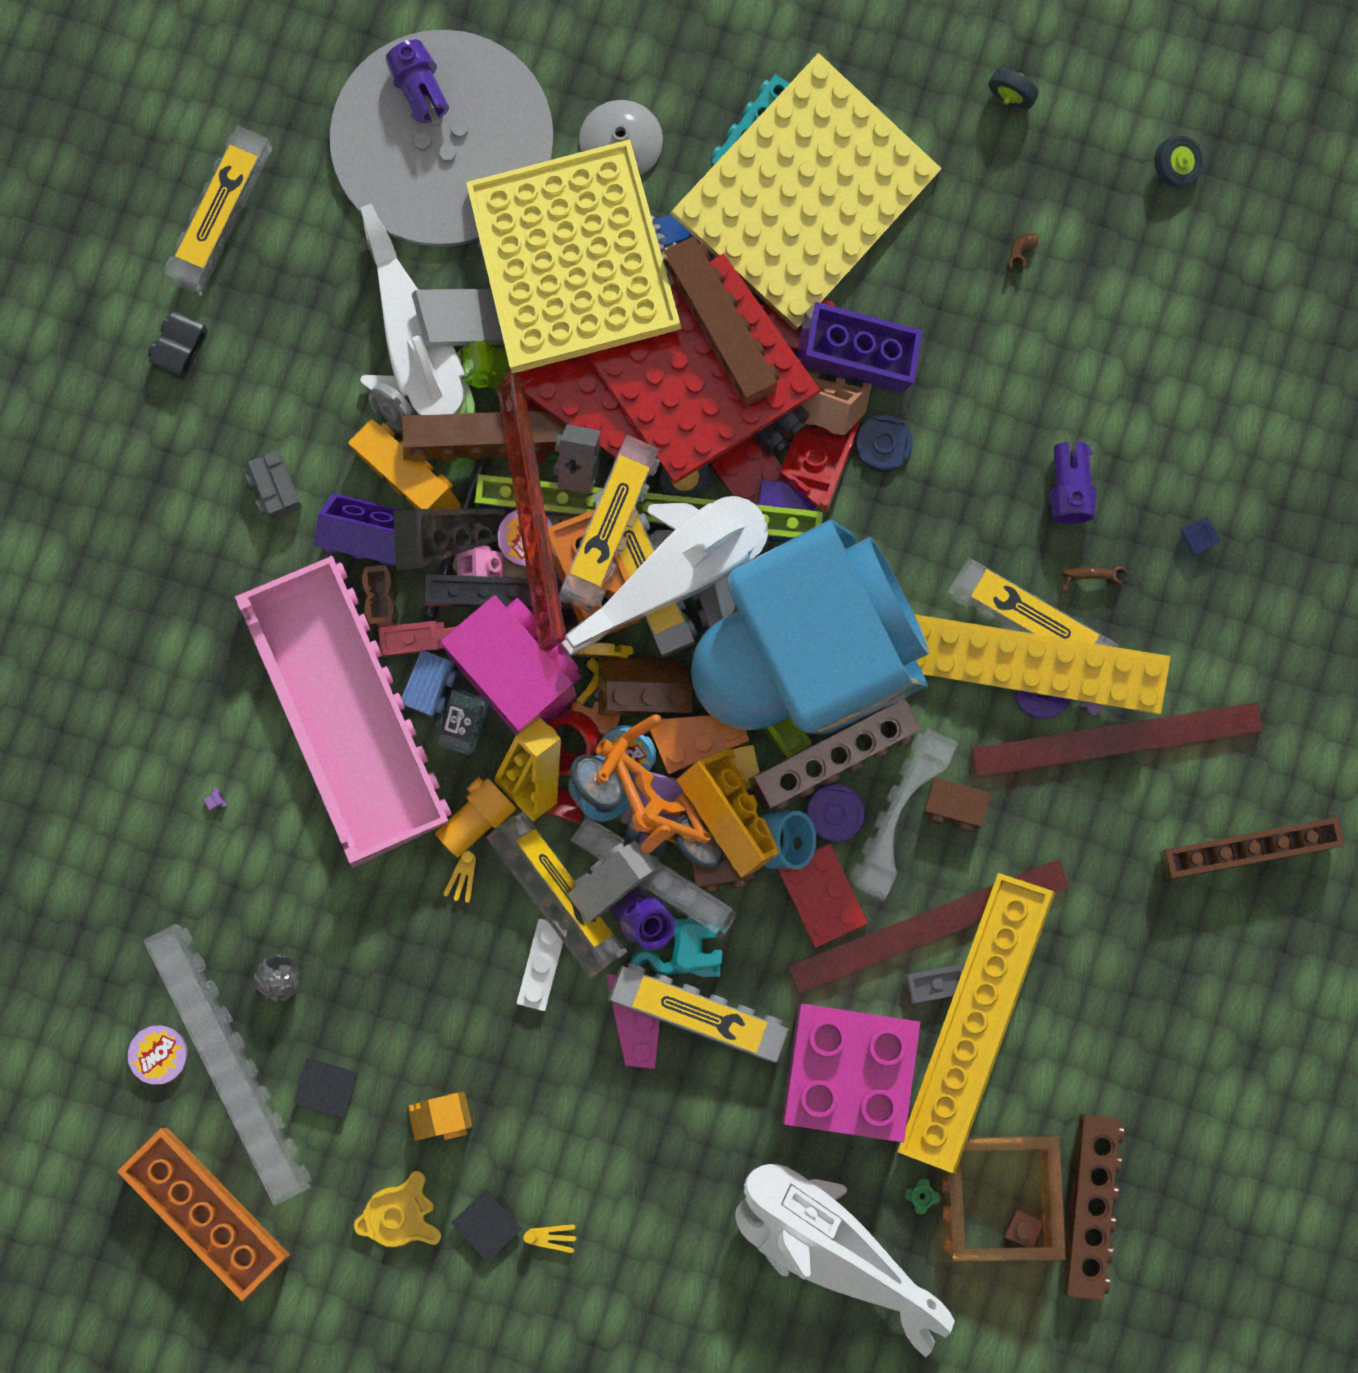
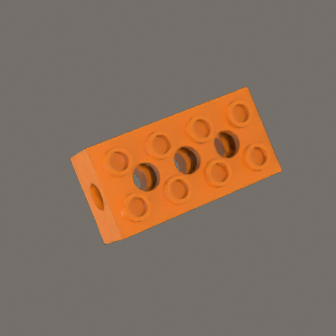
M597 509L548 527L542 535L579 624L603 607L599 602L600 597L610 600L630 578L617 547L601 586L570 573L579 553L575 545L583 544ZM644 617L612 629L606 635L641 622Z

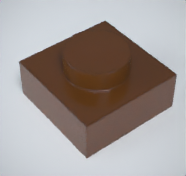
M1015 1209L1004 1237L1032 1250L1044 1222Z

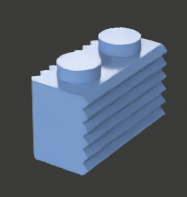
M421 650L401 698L404 707L433 719L436 713L441 714L447 698L443 697L446 687H452L457 677L458 671L454 670V662Z

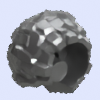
M275 954L273 957L265 958L262 964H259L257 972L253 977L256 989L266 999H271L275 1002L280 999L286 1001L300 987V981L297 978L300 970L296 966V961H294L293 957Z

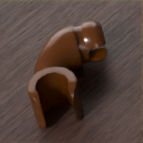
M1026 233L1015 240L1007 265L1009 272L1012 271L1013 262H1019L1021 264V272L1024 270L1026 260L1021 254L1023 251L1028 250V248H1037V234Z

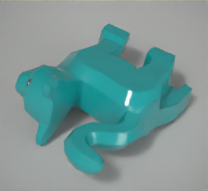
M674 918L675 930L672 936L674 938V948L670 962L662 963L657 954L649 950L639 951L631 959V964L640 967L643 962H648L657 974L665 976L691 973L701 977H720L722 950H713L711 953L705 954L701 952L702 939L723 935V921L718 919L714 920L712 924H703L692 919Z

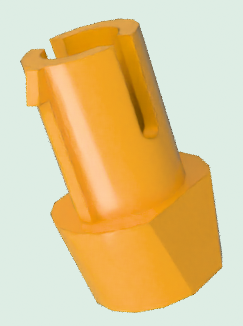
M480 777L476 778L466 788L470 792L466 795L469 801L448 820V823L435 832L438 839L457 858L492 826L496 829L516 809L514 804L489 778L484 781Z

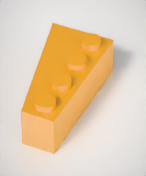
M371 419L348 444L382 479L386 477V482L401 497L405 495V499L421 516L425 514L432 526L440 533L458 515L461 506L450 490L453 487L452 483L442 474L437 477L431 471L434 468L427 460L422 462L403 460L402 440L398 442L393 437L396 434L385 423L379 425Z
M729 748L696 762L677 779V782L699 813L700 818L705 822L717 844L730 860L733 868L742 878L759 870L779 854L780 851L765 819L758 817L756 812L758 803L754 795H748L743 784L746 777L742 769H736L733 762L736 756L733 749Z

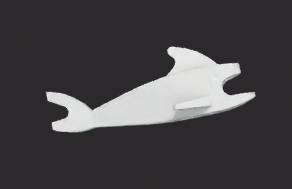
M369 204L361 207L368 246L378 270L387 347L394 376L364 375L360 379L362 385L371 391L379 383L390 385L404 396L411 405L415 415L476 413L468 381L477 374L480 368L484 345H466L457 353L453 346H425L411 295L418 289L398 261L391 239L373 205Z
M738 496L721 498L712 504L708 503L700 510L687 503L652 504L648 506L647 512L651 516L675 531L660 544L600 610L568 632L559 641L568 655L571 656L588 648L610 630L685 600L715 585L721 615L723 618L729 616L735 607L727 585L730 572L755 558L766 544L768 526L761 510L754 503Z
M778 1164L760 1166L748 1175L744 1184L746 1197L736 1209V1222L745 1238L767 1257L779 1274L788 1276L792 1272L803 1280L806 1279L833 1291L899 1311L906 1336L912 1345L925 1357L932 1352L935 1344L929 1330L945 1338L951 1333L955 1320L943 1303L928 1291L916 1286L874 1237L844 1207L835 1201L847 1192L844 1185L818 1179L807 1180L794 1170Z

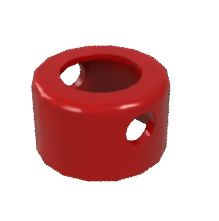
M568 710L559 712L546 723L556 731L557 735L562 724L574 727L584 737L587 749L583 752L572 753L565 750L561 745L559 774L570 775L572 762L581 755L596 756V748L600 743L601 736L597 725L589 716L579 711Z

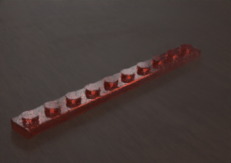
M511 374L497 387L539 650L550 651L566 640V629L563 623L561 600L556 581L557 575L554 569L552 546L547 527L548 521L545 515L539 467L536 461L535 443L532 437L523 376Z
M1256 702L976 747L972 749L976 777L978 778L1258 733L1263 731Z
M1059 859L1012 877L1054 892L1070 886ZM993 885L788 966L798 993L805 992L979 923Z

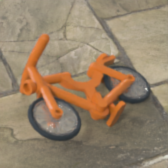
M652 715L633 726L613 745L611 741L605 738L602 739L596 748V754L605 757L604 761L595 756L581 755L572 762L570 768L572 783L579 795L590 805L598 809L612 810L622 802L624 790L634 813L632 818L633 829L636 832L642 831L650 834L641 843L642 852L650 853L664 840L676 843L683 855L701 868L714 869L723 862L724 851L717 844L714 836L700 818L699 813L689 798L682 793L673 802L663 800L651 787V783L654 781L653 774L626 754L627 748L635 739L661 723L662 720L659 715ZM628 771L635 775L637 787L649 801L645 808ZM662 811L666 814L674 815L677 817V821L674 822L658 816V814Z

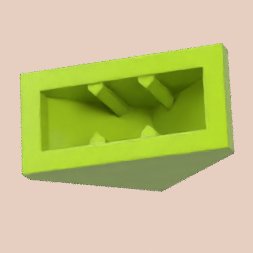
M791 717L763 729L786 758L806 749L812 744L806 733L795 726Z

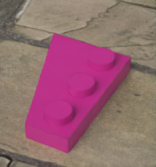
M606 974L609 991L611 992L616 975ZM612 1002L625 1066L655 1069L660 1020Z

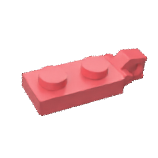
M436 621L378 627L382 657L420 653L421 650L426 652L440 651L439 649H444L440 641L456 627L444 628V622L437 623Z

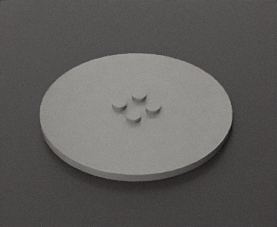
M430 30L410 34L384 45L368 56L355 69L343 86L334 107L330 126V151L335 173L343 191L358 212L362 214L361 207L372 204L389 235L406 242L432 247L465 245L480 240L466 182L552 160L554 145L552 117L547 99L540 84L527 66L513 53L492 40L476 34L455 30ZM407 40H420L437 64L434 76L449 105V111L439 119L429 97L425 96L424 99L429 107L428 113L433 121L430 123L417 122L411 117L410 114H413L410 105L402 89L394 86L385 60L387 53L393 47Z

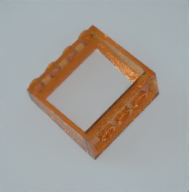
M1035 1135L967 1139L963 1151L1039 1149L1045 1247L965 1248L960 1158L955 1174L946 1171V1175L941 1176L942 1193H947L948 1204L943 1206V1222L949 1225V1236H944L945 1254H950L952 1261L1066 1260L1059 1136Z

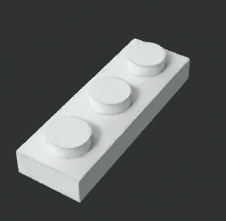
M539 918L517 1000L518 1005L546 1011L567 925Z

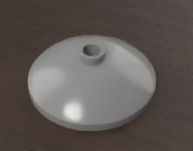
M614 100L598 106L586 117L580 130L579 146L580 151L584 152L630 139L640 177H642L659 160L663 146V135L658 120L647 108L633 101ZM624 131L626 134L623 137H618L616 132Z

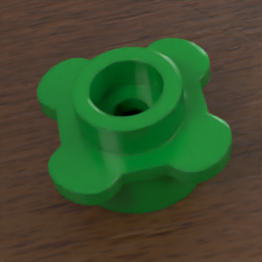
M925 1178L920 1179L914 1188L905 1191V1199L911 1201L915 1206V1212L921 1215L927 1212V1208L933 1204H938L940 1201L939 1193L933 1191L930 1187V1181ZM920 1194H925V1198L920 1199Z

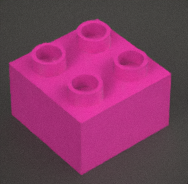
M494 595L440 642L449 659L454 662L459 671L514 734L517 735L539 718L547 723L559 712L569 709L573 702L577 701L573 684L581 676L577 672L579 668L557 642L545 651L536 642L543 635L538 628L540 623L518 598L505 607L498 597Z
M806 1004L798 1005L781 1123L904 1143L920 1022Z

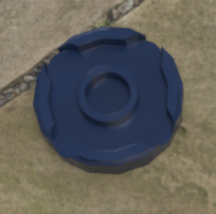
M891 415L872 417V419L860 427L856 437V451L860 460L867 467L879 472L892 471L901 467L908 460L913 447L912 434L908 427L905 426L901 419Z

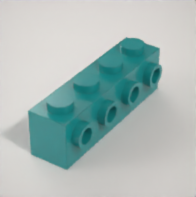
M776 74L770 81L765 80L757 93L759 97L754 103L749 102L741 115L743 119L738 125L734 123L726 134L727 141L722 147L717 146L711 154V168L790 83Z

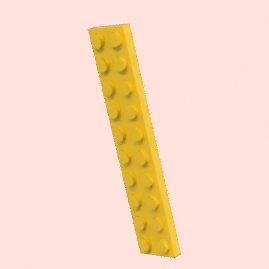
M914 614L930 654L917 660L923 675L1161 714L1171 656Z
M1000 873L997 874L906 1126L905 1141L900 1143L898 1153L955 1174L1055 895L1054 891Z

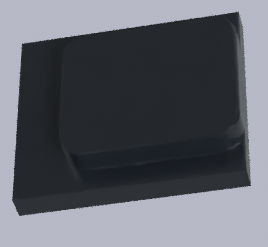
M306 1058L293 1104L345 1118L358 1072Z
M487 1189L451 1222L487 1262L523 1229Z

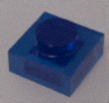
M1208 517L1180 531L1193 556L1221 542Z

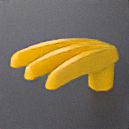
M594 657L585 665L595 675L586 690L577 698L575 703L580 705L587 702L599 687V662Z
M465 851L462 854L443 893L444 896H448L458 874L461 873L454 896L455 901L459 900L467 875L468 882L465 901L468 903L471 898L476 857L470 851Z
M572 1224L529 1229L524 1234L523 1239L531 1245L573 1253V1248L549 1243L548 1241H576L575 1236L549 1235V1232L574 1230L576 1226Z

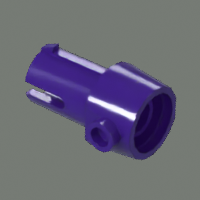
M413 39L393 47L387 53L385 60L394 86L402 89L413 112V114H410L411 117L421 123L433 122L428 113L429 107L424 99L425 96L429 97L438 118L443 117L449 111V105L434 76L437 64L420 40Z
M1076 441V449L1071 451V468L1069 442L1056 444L1053 447L1055 487L1048 491L1053 520L1060 524H1080L1092 521L1095 518L1097 494L1096 487L1091 485L1090 455H1093V452L1086 443Z
M642 888L632 889L623 897L627 900L626 903L621 906L617 902L610 908V913L620 922L622 932L627 939L646 949L656 950L664 947L674 934V918L659 899L653 896H645L643 894L645 890Z

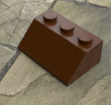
M599 657V715L652 716L657 714L660 717H685L692 713V683L684 660Z

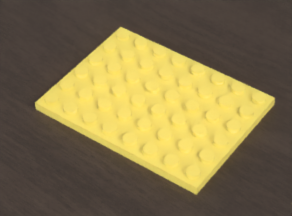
M818 53L670 214L716 257L724 253L744 283L796 330L803 323L804 313L814 302H822L942 168Z
M630 139L466 182L512 374L681 330Z

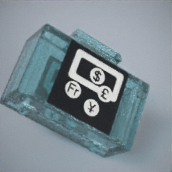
M462 689L452 690L449 703H445L441 714H438L436 727L442 729L438 746L465 755L476 754L491 699Z

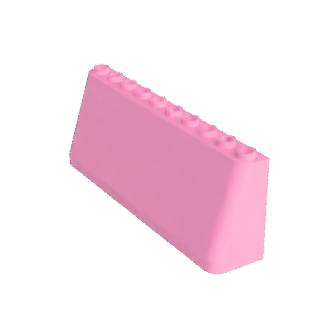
M333 556L235 596V599L267 669L340 842L344 847L351 867L354 868L448 823L447 817L452 814L446 800H439L435 790L439 789L440 786L434 773L428 774L425 769L424 763L428 762L422 745L419 747L415 746L412 737L417 734L411 720L404 721L401 710L405 709L399 693L393 695L389 684L393 683L391 674L387 666L381 668L377 658L381 657L382 654L376 640L369 641L366 632L371 629L364 614L358 616L355 605H358L359 602L353 588L347 590L343 580L348 578L341 562L336 564Z

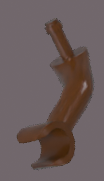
M1122 566L1110 570L1094 567L1067 569L1062 572V576L1066 577V580L1061 588V592H1068L1071 580L1106 579L1113 585L1121 584L1123 582L1116 578V571L1125 574L1127 570Z

